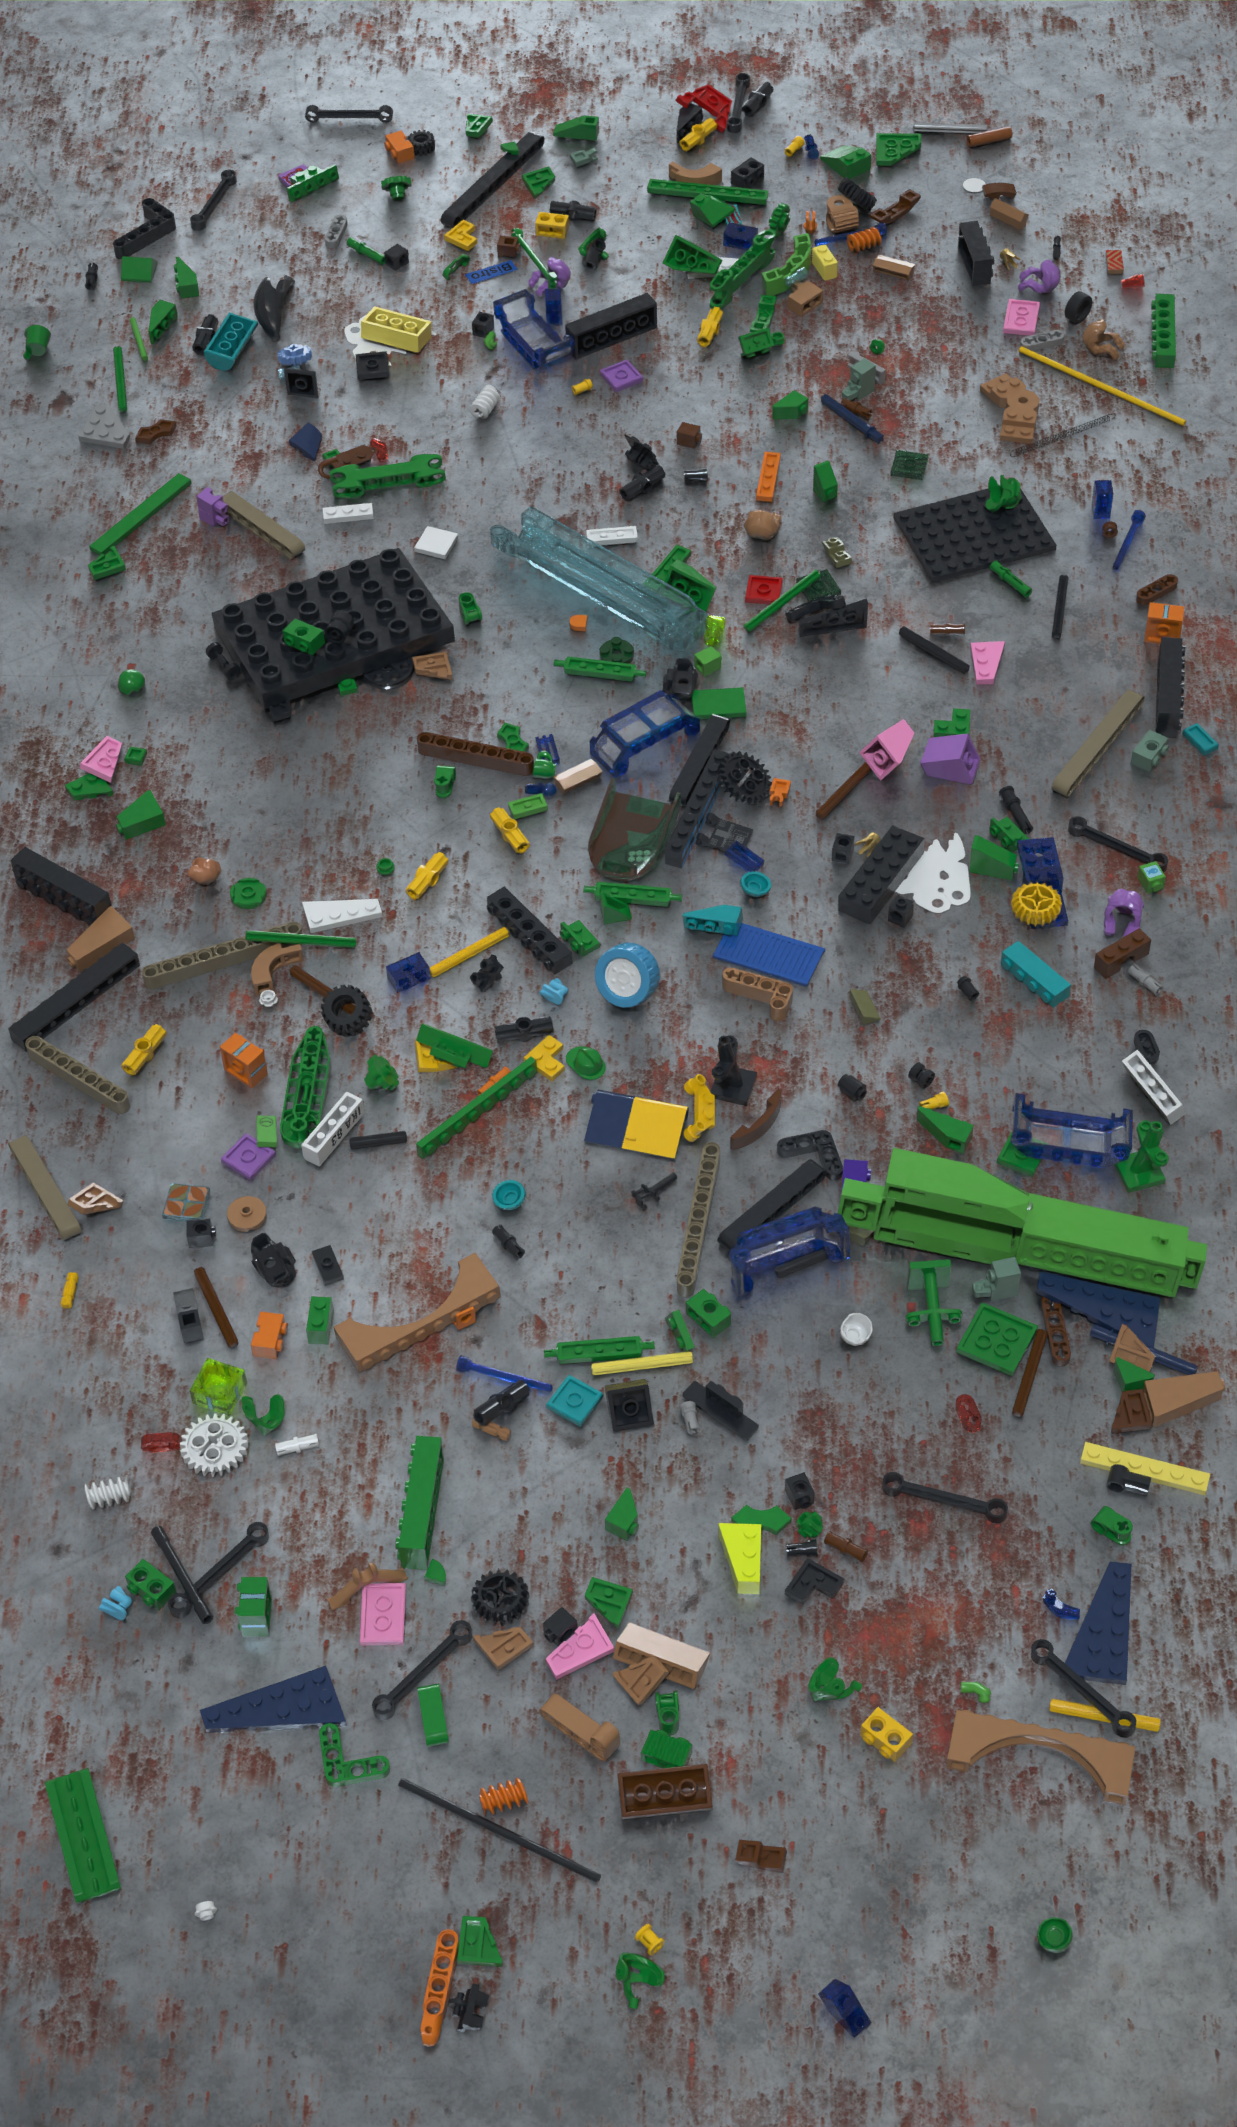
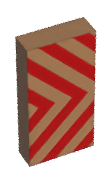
M1106 250L1108 274H1123L1122 251Z

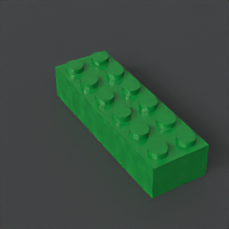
M416 1435L415 1444H411L410 1454L413 1456L412 1462L408 1463V1474L410 1477L409 1480L405 1481V1493L407 1495L406 1499L402 1500V1512L404 1514L403 1518L400 1517L399 1530L401 1533L400 1537H396L395 1547L398 1549L397 1560H401V1567L403 1569L427 1570L443 1471L444 1453L441 1437Z

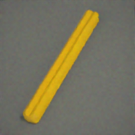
M502 927L429 968L430 975L436 977L509 936L508 930Z
M1054 1698L1050 1701L1049 1710L1051 1712L1112 1723L1094 1706ZM1133 1714L1136 1718V1728L1159 1731L1161 1724L1159 1718ZM1125 1719L1118 1721L1120 1725H1131V1722Z

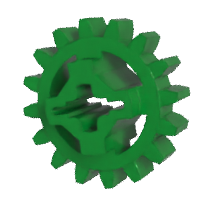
M782 202L773 210L769 218V229L775 231V237L781 236L791 218L789 214L790 206Z

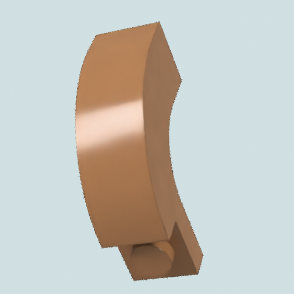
M672 161L669 163V177L679 182L717 185L722 182V168L710 163L704 168L690 170Z
M278 943L268 947L257 956L251 969L255 996H260L265 990L274 991L271 978L277 969L286 965L303 962L300 944L282 948L281 944Z

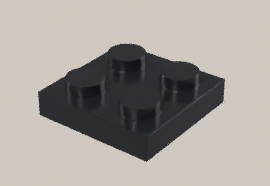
M387 351L355 354L358 380L390 377Z

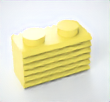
M827 245L814 247L812 249V263L825 281L837 278L838 261Z

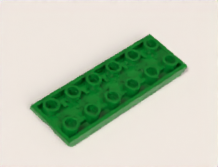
M89 1768L45 1781L76 1904L120 1890L119 1878Z

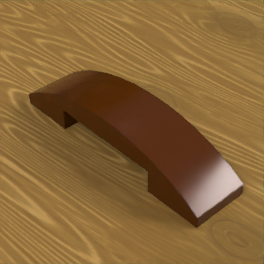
M908 189L899 196V201L885 210L881 208L869 214V217L882 224L894 222L908 213L919 201L921 195Z
M778 1088L767 1099L766 1112L749 1129L742 1125L730 1137V1149L737 1150L755 1142L771 1128L781 1108V1089Z

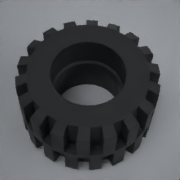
M345 984L341 985L339 989L337 986L334 987L333 992L329 990L327 992L328 997H324L322 1000L324 1004H321V1014L330 1029L340 1036L343 1034L345 1037H349V1034L355 1036L357 1031L361 1033L364 1026L367 1028L369 1025L367 1021H371L372 1018L370 1015L372 1009L364 993L357 987L354 988L352 985L346 987ZM350 1003L355 1004V1010L350 1016L345 1018L338 1017V1012L342 1006Z

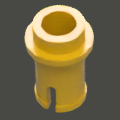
M584 379L583 382L573 385L572 391L577 396L584 391H590L593 388V384L590 379Z

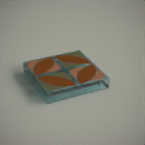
M171 1183L162 1213L163 1219L177 1221L203 1219L210 1188Z

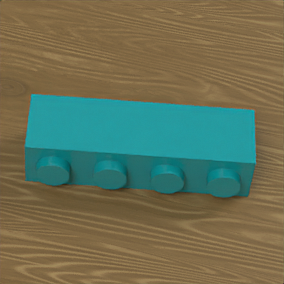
M1019 940L1002 951V966L1014 974L1019 981L1027 985L1032 992H1035L1051 1007L1054 1008L1070 996L1071 984Z

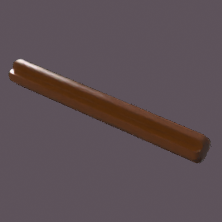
M866 761L816 810V817L823 819L871 770Z
M297 965L290 968V975L323 997H328L327 992L329 990L330 992L334 991ZM345 1004L341 1009L351 1015L355 1010V1004Z
M203 1267L196 1268L194 1275L228 1347L238 1346V1339Z
M1038 1329L1014 1403L1012 1411L1014 1416L1022 1417L1046 1342L1048 1334L1046 1330Z

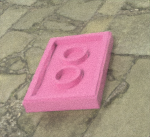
M1009 299L1003 333L1026 336L1035 335L1040 302Z
M371 1583L362 1587L360 1646L404 1645L406 1583Z

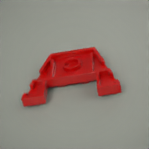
M709 84L695 89L694 92L689 91L683 96H677L675 101L683 107L687 108L692 102H695L712 116L717 117L715 120L717 124L716 129L721 133L724 132L732 104L731 99Z

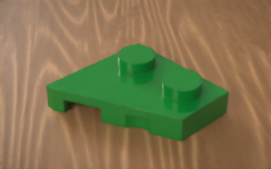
M679 1309L671 1312L665 1317V1321L675 1337L678 1348L682 1349L683 1352H688L695 1348L683 1317Z
M592 1577L585 1593V1600L615 1628L619 1629L632 1597L633 1589Z

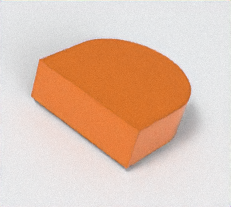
M587 615L572 616L569 620L570 628L574 631L586 632Z

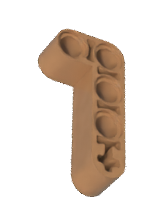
M727 968L723 971L722 987L726 992L769 1003L772 1020L782 1021L786 1018L793 1001V987L791 984L736 968Z
M554 1693L539 1709L540 1715L547 1722L603 1762H606L620 1746V1733L614 1725L607 1721L599 1725L558 1694Z

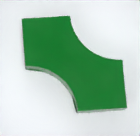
M504 722L497 733V738L506 744V748L527 752L529 749V744L519 736L521 732L520 727Z
M745 1505L731 1517V1521L734 1524H761V1530L777 1535L792 1522V1518L777 1505L768 1510H756Z

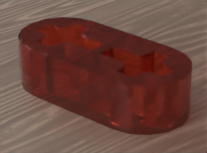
M967 1394L958 1396L955 1409L963 1428L971 1433L979 1431L982 1418L974 1399ZM962 1402L968 1405V1410H966L964 1405H961ZM970 1416L972 1421L976 1422V1424H972L971 1422H969Z
M174 1432L146 1434L141 1437V1450L148 1453L178 1450L180 1448L181 1436Z

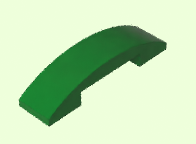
M761 295L755 320L752 321L750 332L767 327L770 328L777 296Z

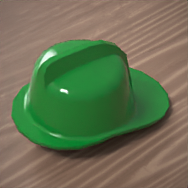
M579 1046L567 1052V1064L582 1078L596 1080L605 1073V1062L595 1049Z

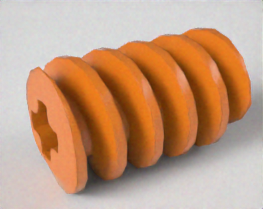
M874 227L847 236V245L851 252L855 250L858 253L860 250L864 251L865 247L870 249L871 246L873 248L876 247V244L878 246L881 245V235L878 229Z
M515 1778L514 1786L510 1780H507L506 1788H504L501 1782L497 1784V1790L490 1785L488 1793L484 1788H480L479 1798L484 1817H486L487 1809L492 1815L495 1814V1807L500 1812H503L505 1804L509 1810L512 1809L513 1802L518 1807H521L522 1799L529 1805L524 1784L519 1778Z

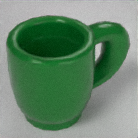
M541 751L538 753L534 763L533 778L551 779L554 777L556 764L552 762V756L549 752Z

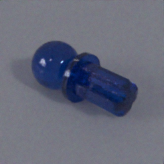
M808 134L804 137L808 158L817 159L819 157V151L816 149L817 144L814 142L813 136Z
M540 782L538 784L525 785L526 794L542 793V795L551 797L557 791L556 786L552 783L544 785Z

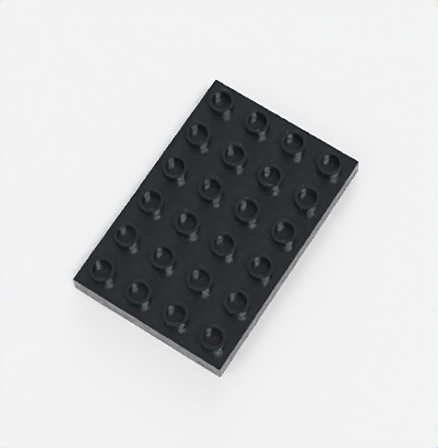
M400 548L385 549L379 555L365 560H354L345 567L333 571H322L316 577L301 582H291L284 588L270 593L262 592L253 599L238 604L230 603L225 605L223 609L212 612L216 632L236 664L241 668L242 674L264 709L455 642L453 624ZM337 611H345L354 619L351 631L345 642L341 644L329 641L324 632L332 616ZM294 619L323 630L325 644L313 655L285 644L283 630Z

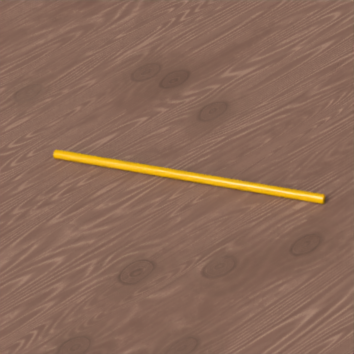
M1021 346L1019 348V352L1181 426L1186 424V420L1025 347Z

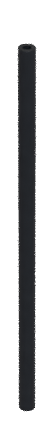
M401 1778L399 1781V1787L591 1881L599 1883L601 1879V1874L404 1778Z

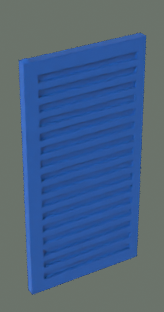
M742 923L738 936L723 935L713 954V958L807 987L825 952V948Z

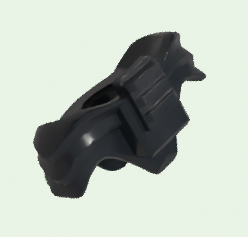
M678 658L674 669H667V674L663 677L662 691L666 693L668 701L682 703L688 701L692 696L698 672H696V668L693 667L689 659ZM684 680L687 681L688 684L681 685L678 682Z
M261 1233L252 1239L251 1262L257 1272L268 1284L275 1287L289 1284L296 1277L293 1265L296 1260L289 1247L283 1246L282 1242L275 1243L266 1233ZM269 1259L276 1260L273 1267L268 1268L265 1266L266 1261Z

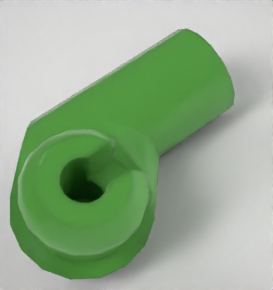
M490 331L483 341L490 350L495 349L497 346V341H493L496 337L493 331Z
M961 1682V1693H976L979 1695L978 1700L982 1703L990 1701L991 1691L981 1683Z

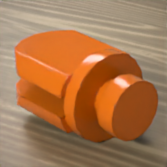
M806 211V222L803 227L808 234H813L817 229L815 211H812V221H809V211Z

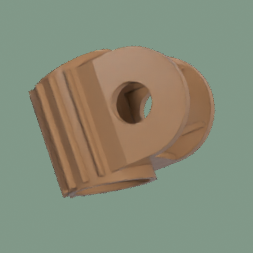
M835 195L827 200L826 222L830 231L838 233L855 229L859 225L857 207L853 206L851 200L846 196ZM840 202V203H843V204H842V205H836L835 203Z

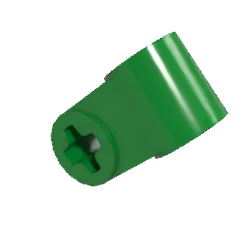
M469 592L461 593L459 595V610L465 625L476 620L482 621V613L474 596Z
M437 765L434 779L437 797L447 798L451 795L456 778L455 766Z
M1103 1506L1090 1522L1091 1527L1097 1533L1104 1535L1118 1545L1124 1546L1131 1541L1132 1522L1108 1506Z
M674 1691L669 1694L655 1692L659 1729L668 1733L669 1736L674 1735L679 1730L678 1692ZM666 1720H672L673 1722H671V1723H666L665 1721H666Z

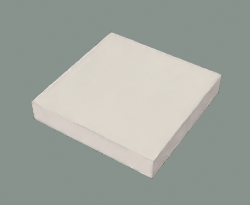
M427 526L414 550L417 553L446 559L458 539V533Z

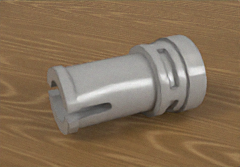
M693 1401L682 1403L679 1408L685 1420L687 1433L695 1434L700 1431L696 1416V1403Z

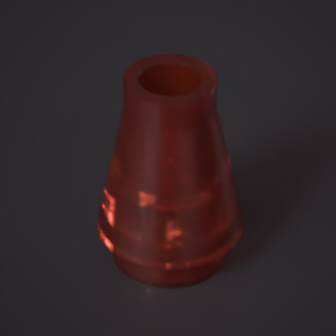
M1138 273L1121 280L1122 289H1141V287H1145L1143 274L1139 275Z

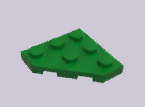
M876 133V166H892L920 149L921 134Z

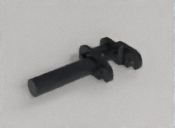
M672 1172L649 1188L642 1183L640 1189L631 1191V1196L636 1199V1203L643 1210H646L647 1205H643L642 1199L649 1196L658 1202L660 1197L656 1196V1193L676 1180L677 1175ZM643 1191L646 1193L643 1196L639 1195Z

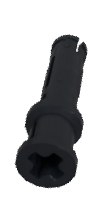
M1012 786L1003 787L999 791V796L1004 800L1006 809L1011 810L1024 834H1027V832L1028 834L1031 833L1033 826L1021 808V801L1019 797H1016L1014 788Z

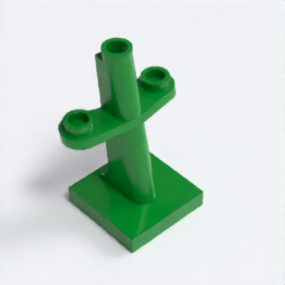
M1143 1120L1136 1128L1141 1144L1139 1151L1113 1159V1164L1128 1193L1165 1184L1166 1178L1160 1167L1167 1165L1169 1156L1159 1147L1164 1131L1162 1124L1158 1121L1151 1123L1148 1120Z
M950 1259L909 1263L908 1290L924 1289L927 1310L908 1313L905 1316L906 1322L909 1326L914 1327L920 1325L921 1322L928 1321L930 1340L933 1346L944 1344L941 1320H948L950 1323L956 1324L963 1317L960 1309H940L938 1288L949 1287Z

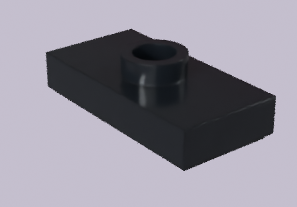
M331 1245L312 1251V1256L325 1286L344 1280Z

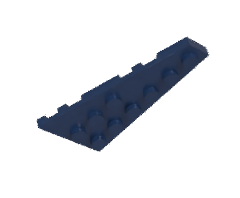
M1045 1272L1039 1273L1036 1293L1057 1304L1062 1303L1070 1307L1074 1313L1077 1314L1079 1312L1087 1316L1088 1320L1108 1330L1114 1329L1116 1333H1119L1122 1324H1126L1144 1344L1154 1348L1160 1298Z
M1109 1562L1065 1661V1664L1085 1681L1126 1685L1132 1566L1130 1563Z
M326 1666L200 1710L207 1733L234 1732L235 1729H248L249 1731L257 1730V1728H269V1730L304 1728L311 1725L322 1727L327 1723L347 1726Z

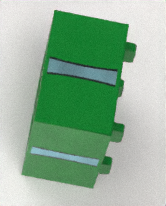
M241 1577V1583H237V1591L240 1592L239 1607H235V1616H238L239 1619L238 1629L242 1631L243 1637L269 1636L272 1594L268 1577Z

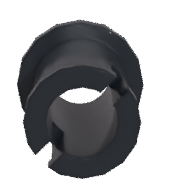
M963 976L957 981L958 988L964 991L969 1000H974L979 996V991L973 986L969 977Z

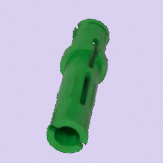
M353 237L348 238L346 242L348 247L355 249L357 253L364 254L381 265L385 264V256L368 247L364 242L357 241Z
M997 560L992 562L990 570L996 573L1002 581H1006L1025 598L1031 595L1032 588L1013 575L1009 568L1003 567Z

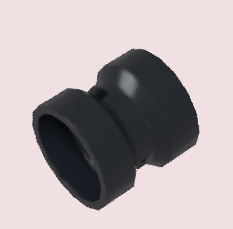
M917 1062L909 1071L908 1077L913 1081H917L922 1088H927L933 1082L935 1073L930 1069L927 1070L921 1062Z

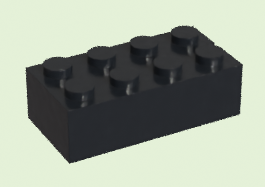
M978 220L959 223L958 251L972 286L991 284L994 256L991 255L990 246H987L986 236H983L982 226L979 225Z

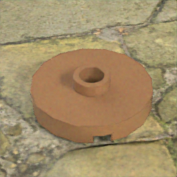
M244 1196L234 1200L227 1210L229 1224L232 1228L241 1232L259 1229L267 1218L264 1203L252 1196Z

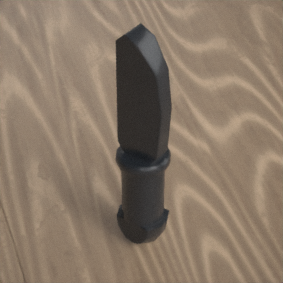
M1058 235L1053 239L1054 260H1057L1061 254V238Z

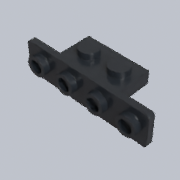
M694 1381L682 1393L686 1400L695 1402L696 1407L745 1441L759 1429L757 1423L743 1414L742 1400L728 1393L720 1384L710 1381L705 1388Z

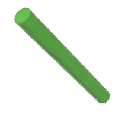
M132 317L130 318V323L143 361H147L148 356L136 319Z

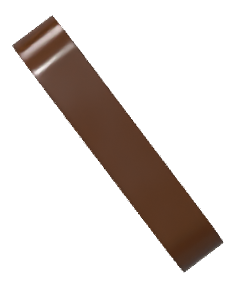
M1167 574L1139 589L1136 595L1137 603L1148 605L1150 602L1152 603L1177 588L1178 578L1175 575ZM1159 588L1161 591H1154L1153 589Z

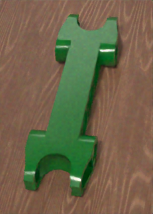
M768 229L757 234L753 239V246L729 269H723L715 275L710 282V290L715 292L710 299V308L719 307L722 309L728 305L733 299V293L756 270H762L770 264L775 257V249L770 248L775 240V231ZM765 235H771L768 239L764 238ZM718 300L721 302L720 304H714Z
M419 454L413 456L409 462L361 469L356 464L344 465L329 472L331 482L337 483L332 487L333 495L337 498H356L362 496L365 490L413 483L420 488L431 487L446 480L445 470L437 469L442 466V457L438 454ZM434 459L439 460L437 463H430ZM337 473L342 475L341 477H333ZM438 474L442 475L440 478L433 477ZM338 489H345L341 493L336 492Z

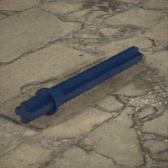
M824 394L821 396L823 404L865 433L867 438L873 439L878 444L884 441V435L877 431L875 426H870L829 395Z
M1094 1324L1090 1336L1105 1341L1107 1345L1109 1343L1115 1345L1118 1333L1114 1332V1329L1108 1330ZM1146 1345L1156 1356L1155 1362L1187 1375L1196 1374L1197 1365Z

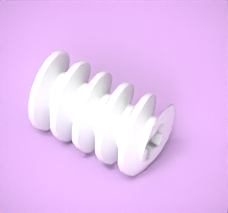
M492 385L484 386L470 406L469 412L475 417L486 419L500 400L497 390Z
M127 1475L125 1476V1482H122L120 1477H117L116 1484L113 1483L112 1479H109L107 1486L102 1480L98 1488L94 1482H92L91 1489L85 1484L87 1502L92 1510H95L96 1503H98L100 1508H103L105 1501L109 1506H112L113 1499L117 1504H120L122 1497L126 1503L129 1502L131 1494Z

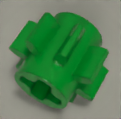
M810 1511L802 1513L797 1519L798 1532L804 1538L807 1536L810 1538L818 1536L823 1529L822 1517L815 1511L813 1513Z

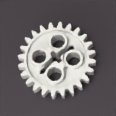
M215 1413L213 1418L210 1419L207 1414L206 1420L203 1421L201 1418H198V1424L191 1422L192 1429L185 1428L186 1435L181 1436L182 1442H180L181 1456L184 1463H188L189 1469H195L196 1474L202 1470L203 1476H206L208 1472H211L212 1477H214L215 1472H219L223 1476V1470L226 1469L230 1473L231 1466L238 1468L237 1461H244L242 1455H247L246 1448L249 1447L247 1433H245L244 1426L240 1427L239 1421L234 1422L232 1416L226 1420L225 1414L218 1418Z

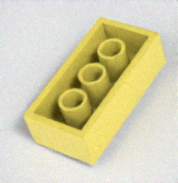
M374 306L361 321V338L419 353L431 339V321Z

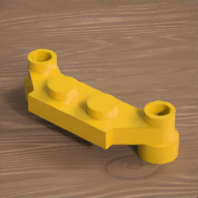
M697 1074L684 1084L685 1091L689 1095H695L694 1124L689 1125L683 1132L684 1137L690 1142H695L706 1129L711 1130L715 1127V1095L711 1094L705 1084L706 1079L701 1074Z

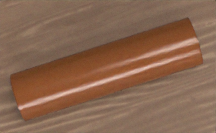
M1009 126L969 135L966 138L967 145L971 148L1011 139L1012 129Z

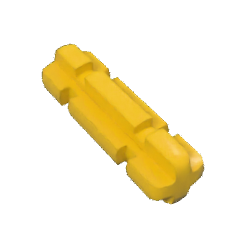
M69 1272L67 1274V1281L65 1282L63 1297L60 1302L63 1309H70L72 1307V1300L74 1299L76 1284L79 1278L76 1272Z

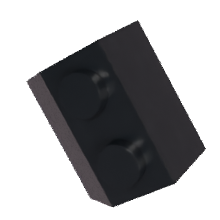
M646 1379L605 1385L607 1406L613 1431L654 1424L649 1386Z

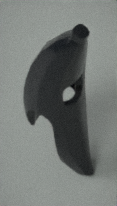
M287 275L278 282L276 289L271 285L269 276L264 278L254 295L253 306L255 316L265 332L271 336L272 341L280 339L283 301L287 291L295 284V280Z

